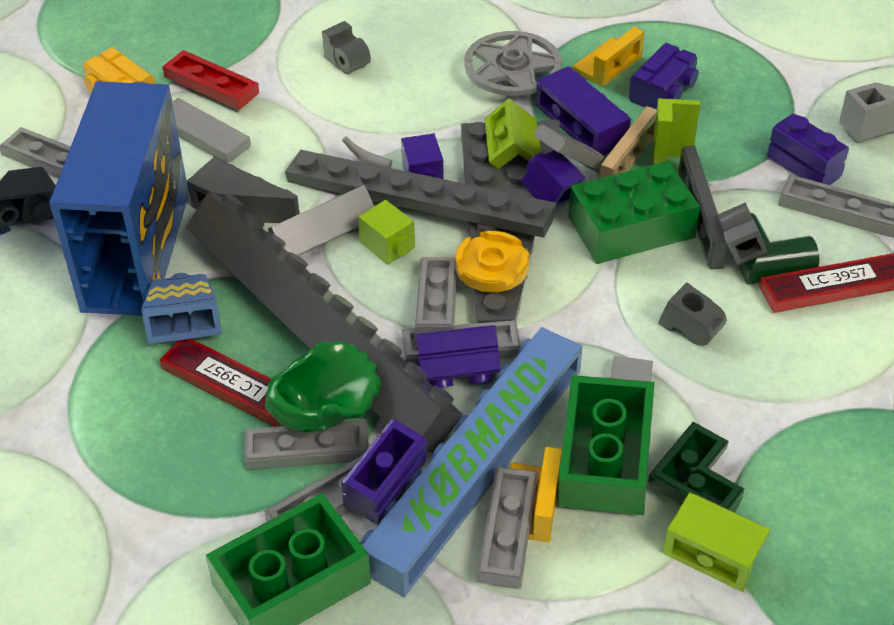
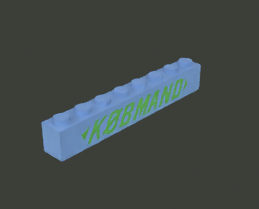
M541 327L532 339L527 338L523 342L515 360L511 364L506 363L503 366L496 383L490 390L485 389L481 393L476 407L468 416L464 415L460 418L450 439L446 443L442 442L437 446L427 467L413 475L409 482L408 490L399 501L393 500L389 504L380 524L374 531H367L361 539L360 543L369 554L371 579L405 598L492 486L496 466L506 468L569 387L571 376L579 374L582 345L544 327Z

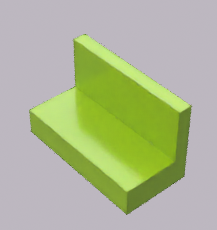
M510 98L485 117L489 163L497 169H500L518 154L530 161L536 154L541 153L540 140L533 136L538 128L537 119Z
M658 98L652 144V165L668 161V157H680L683 146L695 145L701 105L700 100Z
M689 492L667 528L663 554L743 592L750 580L755 559L769 536L770 529Z

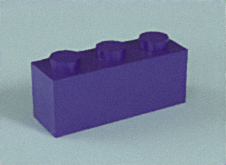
M567 66L537 80L536 107L551 120H559L560 128L571 138L590 146L604 156L609 154L630 128L631 118L571 67Z

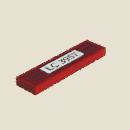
M894 253L762 277L759 287L773 313L894 290Z
M193 339L179 340L160 359L163 370L274 427L282 426L265 409V393L268 390L271 378Z

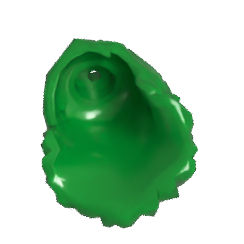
M320 341L316 346L307 351L305 356L296 359L284 371L271 378L268 390L265 393V409L283 427L303 433L325 431L326 428L342 424L345 419L363 417L373 403V396L379 395L381 379L376 374L377 366L375 362L369 361V355L365 351L360 352L356 345H349L345 341Z

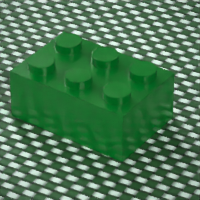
M669 161L570 186L568 218L596 264L696 237L700 205Z
M571 376L559 472V507L644 515L655 382Z
M323 493L205 555L212 585L238 625H299L371 584L368 552Z

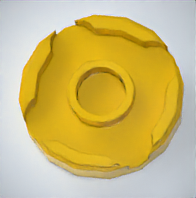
M500 231L480 232V237L471 239L470 236L459 245L456 251L455 269L459 278L467 286L481 292L498 293L511 290L523 282L528 275L530 254L528 249L525 250L522 246V241L516 236Z

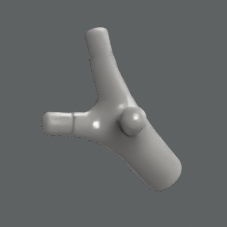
M347 136L342 139L347 148L357 156L358 159L356 161L391 168V159L362 149Z

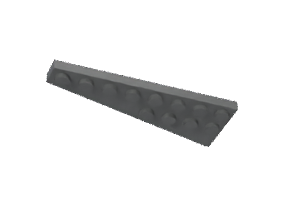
M559 120L537 121L538 127L539 125H546L560 132ZM461 123L465 184L535 198L520 182L528 170L526 166L529 161L518 154L500 169H497L489 163L485 123ZM540 140L541 153L546 154L554 150ZM468 221L469 237L471 236V239L480 237V232H505L516 236L522 241V246L525 250L528 249L531 258L535 236ZM527 276L521 284L507 291L493 293L474 289L476 323L516 320L517 323Z

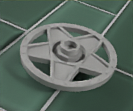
M503 31L486 35L475 41L465 54L464 66L467 76L478 87L499 95L521 96L537 92V82L534 73L552 70L550 72L552 74L561 70L562 59L558 49L543 37L522 31ZM510 40L505 46L491 44L497 41ZM532 43L545 49L548 53L532 51ZM474 55L485 63L476 72L472 65Z

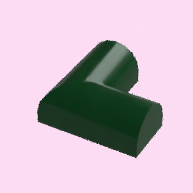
M751 213L768 253L738 265L747 284L760 283L762 277L819 267V251L813 237L804 236L770 242L759 219L754 213ZM752 238L738 244L737 248L748 250L756 244L757 239Z
M695 422L689 425L648 477V483L651 487L683 504L689 492L734 513L740 505L745 489L711 470L726 451L729 441Z

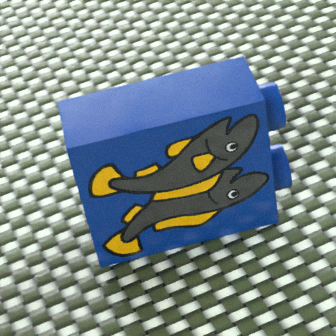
M96 81L49 202L81 313L143 316L142 306L151 282L165 279L189 197L169 84Z

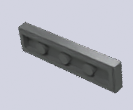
M695 145L683 146L678 173L700 205L697 233L707 265L710 269L723 268L727 248L723 234L724 231L720 224L718 212Z

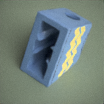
M177 273L171 278L158 279L151 282L142 306L148 344L222 335L217 299L206 275Z

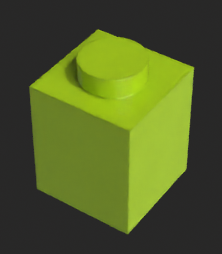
M387 200L358 216L360 243L387 265L407 255L415 248L414 221Z

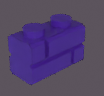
M669 43L663 44L631 77L629 89L630 102L642 107L646 105L657 110L658 98L680 99L683 90L686 87L692 88L697 81L699 70L696 69L698 59L696 54L684 49L680 51L679 47Z
M794 113L772 128L770 138L772 142L769 144L767 156L801 178L831 185L843 175L844 161L847 159L849 147L838 141L833 134L822 131L809 123L806 117Z
M495 325L415 335L418 366L428 374L426 380L432 386L440 388L453 386V378L468 377L469 384L492 382V374L500 373L501 371Z
M391 419L381 431V437H377L341 482L343 503L374 524H379L389 504L399 498L413 475L426 462L427 440L399 421Z

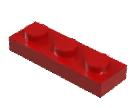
M182 50L162 66L164 77L237 110H240L260 93L258 82L185 50Z

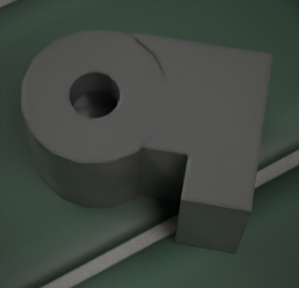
M346 21L322 31L324 57L345 74L371 62L368 46L363 39L356 38L352 34V26Z
M746 202L718 214L726 243L737 265L768 253ZM752 238L757 239L756 244L748 250L737 248L738 244Z
M686 282L667 302L658 324L670 332L676 327L682 331L690 342L704 346L726 325L727 318L724 311L716 303Z

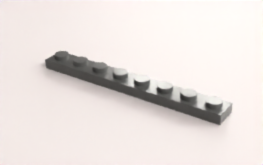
M301 149L285 171L287 182L341 194L365 185L373 201L383 202L387 200L392 205L542 238L547 234L557 215V205L555 202Z

